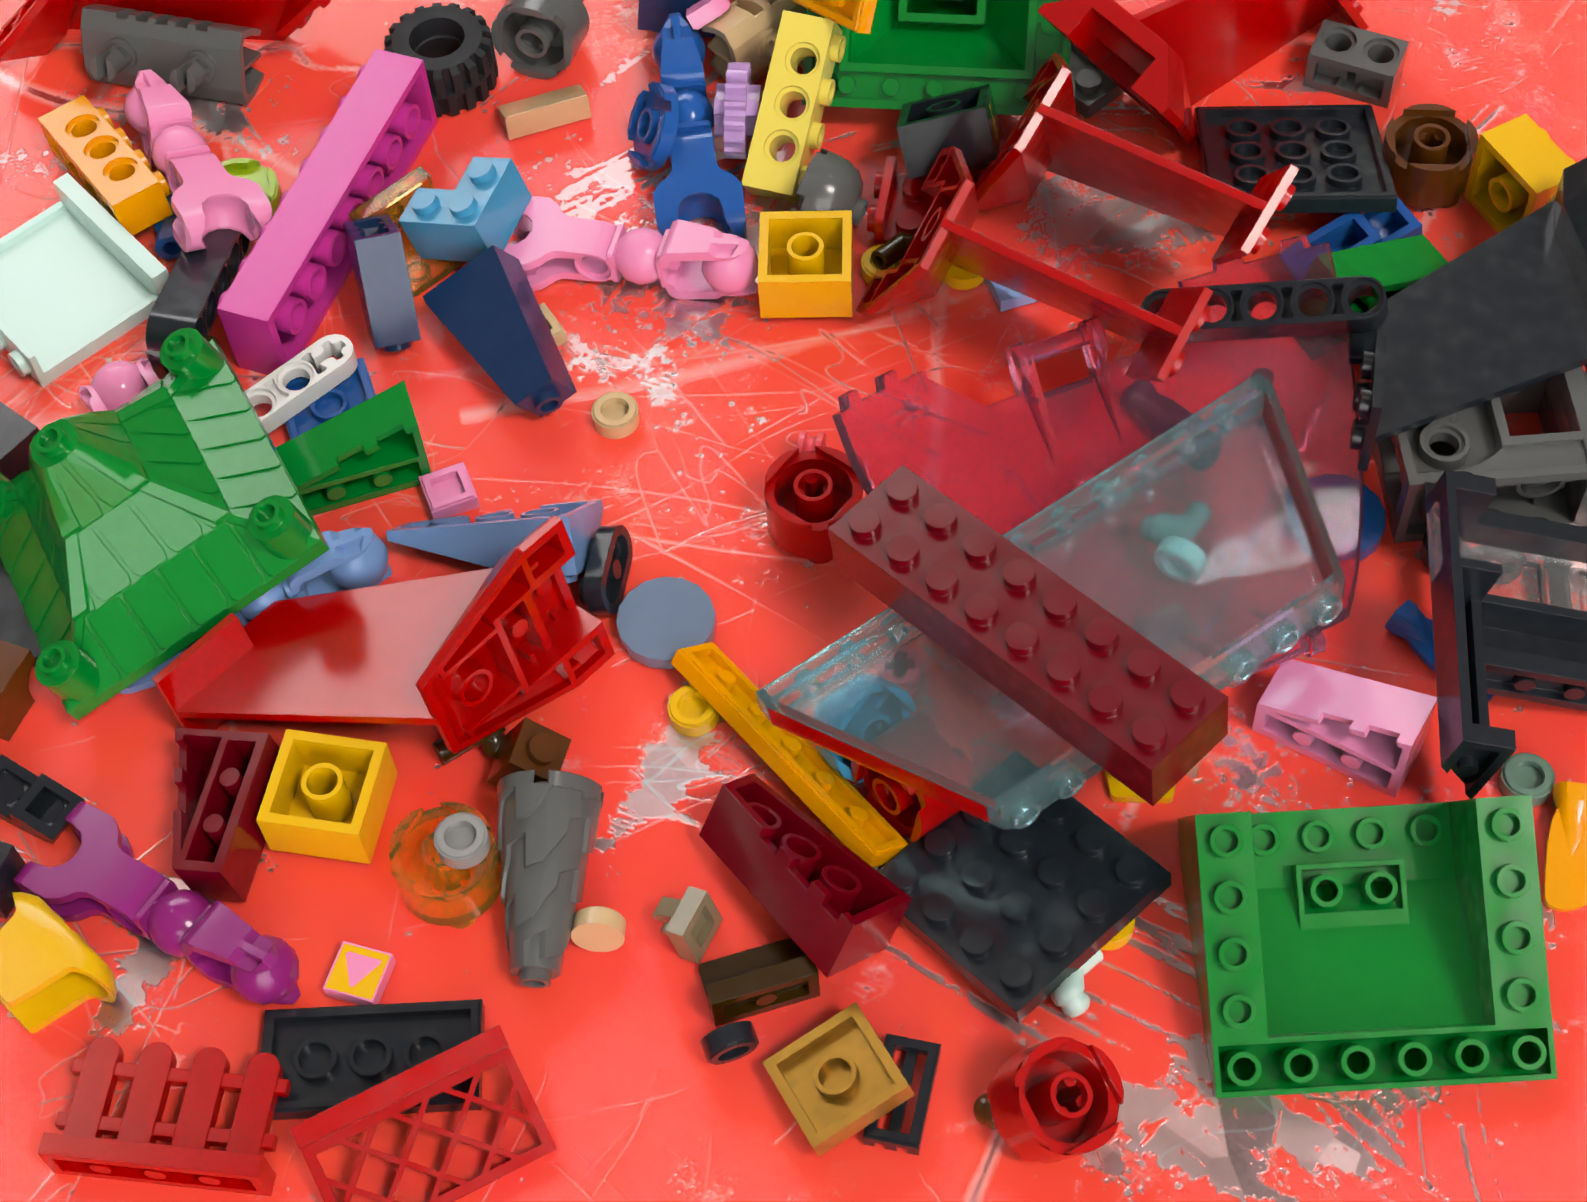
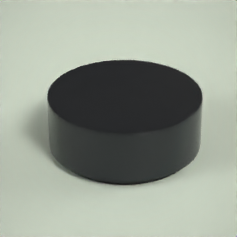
M738 1021L713 1030L704 1036L700 1043L707 1062L719 1065L748 1055L757 1048L759 1039L751 1021Z

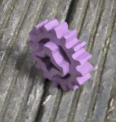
M728 62L726 84H716L715 137H723V142H725V159L746 160L748 158L749 138L753 137L761 104V85H752V70L750 68L751 63Z

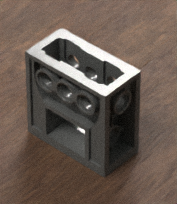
M1583 367L1575 368L1374 443L1372 452L1393 542L1422 541L1425 532L1434 525L1426 514L1425 482L1436 483L1446 469L1467 471L1475 475L1495 478L1497 496L1488 508L1497 509L1504 513L1532 518L1542 517L1549 521L1587 526V380ZM1359 379V382H1365V379ZM1538 412L1544 434L1510 436L1505 418L1506 414Z

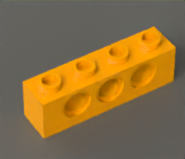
M82 95L37 118L56 157L78 183L132 236L173 214L166 198L172 192L164 176L158 170L152 173L151 166L143 152L139 148L133 151L127 135L120 127L114 130V125L102 106L95 108Z

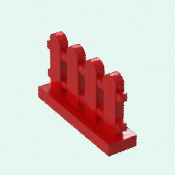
M100 1037L89 1045L84 1059L74 1058L71 1072L74 1076H79L73 1100L69 1113L58 1112L55 1126L59 1130H63V1134L44 1132L37 1153L54 1173L263 1196L272 1195L276 1173L264 1157V1152L276 1151L278 1138L276 1134L269 1133L278 1097L289 1098L292 1085L289 1079H283V1067L275 1055L271 1053L257 1054L249 1061L245 1075L229 1073V1060L223 1051L215 1047H208L201 1050L195 1056L191 1069L176 1068L177 1058L169 1045L163 1042H154L143 1049L138 1064L123 1063L124 1052L115 1039ZM117 1081L133 1082L123 1118L107 1117ZM171 1086L186 1087L177 1124L161 1122ZM224 1091L240 1093L231 1129L215 1128ZM102 1134L117 1136V1140L101 1137ZM156 1140L172 1142L171 1145L155 1144ZM210 1146L226 1147V1151L210 1150Z

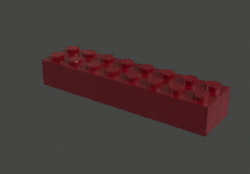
M901 465L828 528L835 567L1150 805L1154 806L1228 734V696L904 465Z

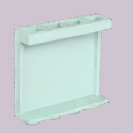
M68 173L53 181L61 201L0 238V351L5 348L9 352L7 356L17 372L22 377L30 374L42 388L147 320L169 277L168 270Z

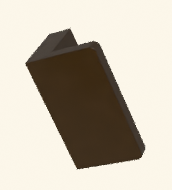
M792 938L699 965V974L716 1027L820 996L819 975L816 965Z

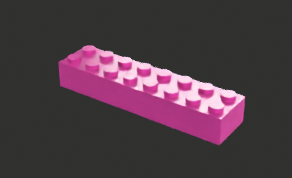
M374 50L366 65L360 67L357 79L349 93L341 98L338 111L332 121L322 129L319 142L310 157L302 162L299 175L291 188L283 193L279 207L272 219L262 227L259 240L252 252L242 260L239 272L230 288L221 294L217 311L239 368L269 375L308 347L353 269L343 222L385 214L438 123L424 60L384 50Z

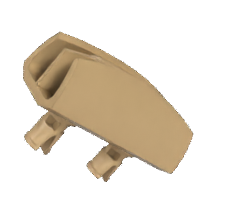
M734 0L725 13L701 27L703 32L716 34L707 45L708 49L715 53L710 64L726 80L728 62L751 63V80L753 84L769 71L783 10L806 14V8L791 0ZM804 59L798 65L801 68H804Z

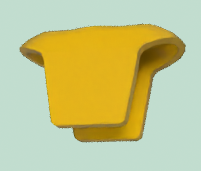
M12 892L16 911L13 917L0 930V1003L32 1034L40 1031L89 999L114 1003L117 993L115 976L105 961L39 896L24 892Z

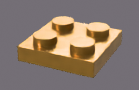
M857 1002L762 1062L810 1145L819 1157L915 1095Z

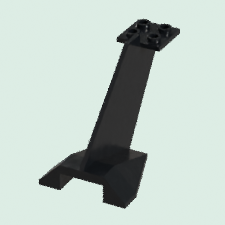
M1587 158L1563 169L1553 201L1387 299L1389 309L1387 319L1376 330L1365 333H1351L1349 364H1359V379H1365V382L1356 381L1352 401V411H1357V417H1360V420L1353 419L1349 445L1350 449L1358 450L1357 470L1367 471L1373 445L1378 441L1583 365L1587 371ZM1373 307L1365 313L1371 312L1373 309H1375V307Z

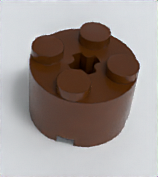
M1417 104L1404 109L1402 116L1395 120L1393 117L1388 123L1382 149L1388 162L1396 194L1405 206L1451 208L1459 202L1460 196L1465 192L1479 138L1475 126L1468 119L1465 124L1455 117L1456 110L1439 104Z

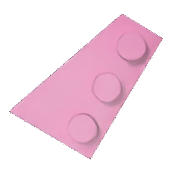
M1284 657L1257 703L1252 730L1395 798L1421 752L1437 704V697Z

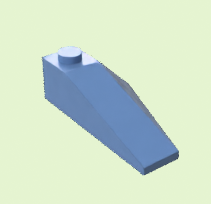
M602 499L545 504L540 505L541 509L521 513L519 518H515L512 509L499 510L495 513L475 517L476 522L470 523L468 515L406 522L387 530L386 536L387 541L494 568L498 560L534 529L556 515L562 519L576 554L561 567L567 583L577 581L578 574L587 568L590 557L589 544L591 538L595 536L597 529L601 525L603 503Z

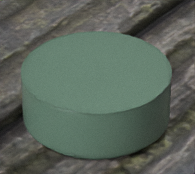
M1518 753L1509 757L1503 764L1498 776V787L1503 797L1532 795L1533 807L1543 804L1549 798L1555 784V773L1551 765L1542 757L1532 753Z

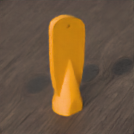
M1562 781L1553 786V801L1556 811L1550 822L1546 841L1543 901L1548 908L1554 911L1569 912L1587 906V784Z

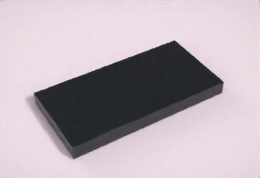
M483 1000L265 1010L261 1053L275 1055L283 1067V1079H289L292 1084L289 1098L278 1097L273 1120L311 1118L483 1033L485 1024V1005ZM481 1073L473 1095L482 1098L483 1073ZM473 1078L453 1087V1089L468 1094ZM441 1093L429 1100L425 1113L461 1111L465 1100ZM471 1102L468 1111L481 1110L482 1106ZM421 1104L401 1114L418 1113Z

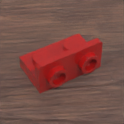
M887 156L884 172L877 171L875 176L874 198L878 199L877 205L869 206L867 215V232H874V246L884 244L900 232L915 235L935 199L933 196L920 190L924 183L921 177L909 179L908 174L897 173L896 156Z

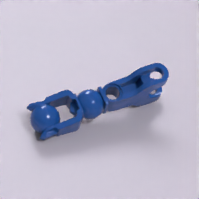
M679 12L670 13L662 30L654 38L651 53L660 71L661 83L674 87L678 94L680 107L679 125L675 142L670 152L672 171L667 178L659 183L653 193L657 229L664 236L665 230L670 229L672 222L677 219L690 222L698 218H712L722 225L725 233L737 235L745 239L747 238L742 183L733 174L722 170L716 161L712 134L714 110L707 98L703 69L706 46L700 33L690 27Z

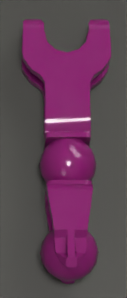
M85 802L77 803L65 818V821L73 825L75 834L82 843L73 858L65 864L54 867H47L30 861L13 878L21 892L39 896L53 911L65 920L64 922L80 921L90 916L102 915L131 932L150 940L167 955L180 958L187 957L190 963L208 980L236 990L249 1002L262 1005L270 1003L294 1004L301 995L297 985L300 975L299 959L295 949L282 938L266 934L260 935L222 902L215 900L212 904L199 892L188 889L179 890L172 880L135 859L130 841L121 833L114 817Z

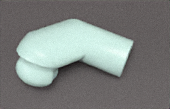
M1101 950L1066 978L1051 994L1054 1005L1057 1007L1061 1006L1062 1012L1067 1017H1078L1089 1008L1090 998L1083 991L1085 989L1084 976L1103 960L1104 956Z

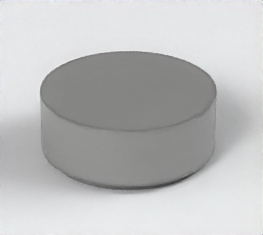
M460 812L446 817L439 823L434 832V845L439 858L445 865L454 869H468L482 862L487 856L490 849V837L487 827L481 818L471 813Z

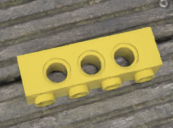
M783 10L742 179V186L750 194L798 204L800 195L796 193L800 182L812 160L814 149L819 150L823 143L825 124L821 123L824 107L830 106L834 98L835 80L831 78L835 62L840 63L845 52L846 37L842 35L843 31L836 22L827 18ZM809 56L817 58L816 66L811 72L807 74L797 73L798 65L802 59ZM805 100L806 108L800 116L796 118L787 117V109L792 102ZM786 143H794L796 148L792 158L784 162L777 161L778 149Z

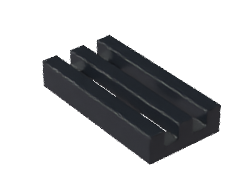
M886 1034L884 1046L893 1060L896 1049L906 1051L901 1073L910 1087L918 1054L927 1055L910 1135L901 1133L907 1101L893 1109L889 1130L879 1128L881 1117L865 1127L863 1144L875 1146V1143L884 1144L885 1149L897 1151V1147L907 1149L908 1154L919 1156L941 1054V1044Z

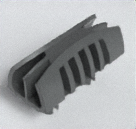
M90 4L82 8L80 29L84 64L91 80L134 87L138 71L151 69L167 84H171L181 95L248 105L264 78V73L251 67L261 57V52L243 47L246 37L251 35L260 36L262 31L260 29L220 22L215 23L207 20H195L188 17H176L168 14H156L149 11H138L104 4Z

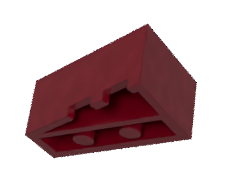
M175 727V741L179 745V768L174 769V783L178 787V810L173 811L172 869L190 890L201 893L207 899L246 902L266 843L256 818L280 748L269 733Z

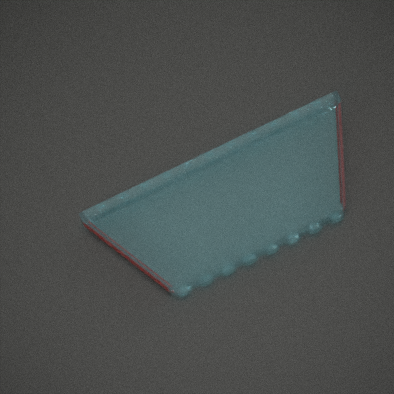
M1260 373L1252 376L1002 535L1219 691L1233 682L1239 683L1246 680L1254 673L1259 664L1276 653L1284 654L1295 646L1301 636L1317 625L1325 626L1331 623L1339 615L1343 607L1341 602L1345 586L1343 570L1274 387ZM887 608L755 692L760 710L774 726L1004 830L1022 829L1029 826L1037 819L1043 809L1060 798L1067 799L1072 797L1083 787L1085 781L1103 770V768L891 608Z

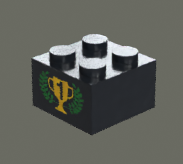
M990 84L903 104L896 129L909 179L921 177L922 181H925L941 150L950 146H955L962 151L970 172L986 168L992 164L991 161L996 160L998 157L1001 131Z

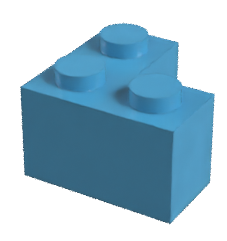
M473 157L455 190L417 188L398 222L421 259L470 262L492 245L501 250L505 249L532 195L511 158Z

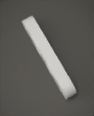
M327 335L317 340L245 391L253 407L262 403L272 406L266 415L259 417L268 434L349 378L356 371L358 361L354 346L350 339L344 335ZM334 355L336 358H340V359L336 360L335 358L330 357V356ZM304 377L310 380L308 385L300 390L294 391L286 388L292 379Z

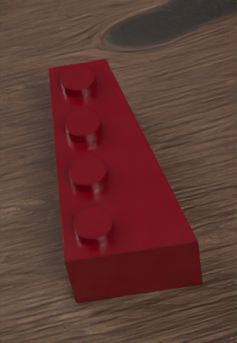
M754 773L722 785L699 834L827 978L885 950L912 900L909 895Z

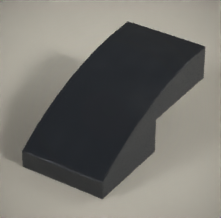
M1 754L0 818L27 833L54 844L70 824L65 821L66 816L77 803L85 802V799L47 775L41 773L38 777Z

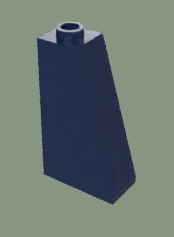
M492 245L423 296L428 307L516 406L542 417L559 409L563 401L577 392L518 258Z

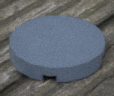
M660 577L648 580L628 592L619 606L616 620L620 641L631 658L647 667L657 669H674L675 667L671 664V661L677 649L713 642L717 624L716 613L711 598L699 585L676 577Z

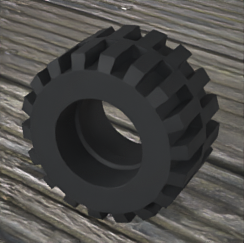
M432 3L431 7L424 8V6L414 8L415 12L411 14L405 13L399 17L400 23H393L389 28L390 35L385 36L384 51L424 60L437 117H442L444 113H450L451 116L458 115L460 110L463 109L469 111L477 107V101L484 102L490 96L489 90H494L497 84L498 66L491 31L486 24V20L481 15H476L475 10L469 7L461 9L460 5L450 3L448 6H442V3Z

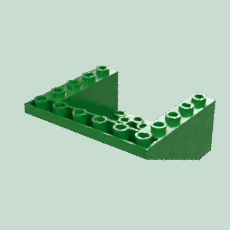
M1532 795L1473 798L1438 803L1251 813V811L1197 814L1177 818L1181 873L1213 1097L1218 1099L1557 1079Z

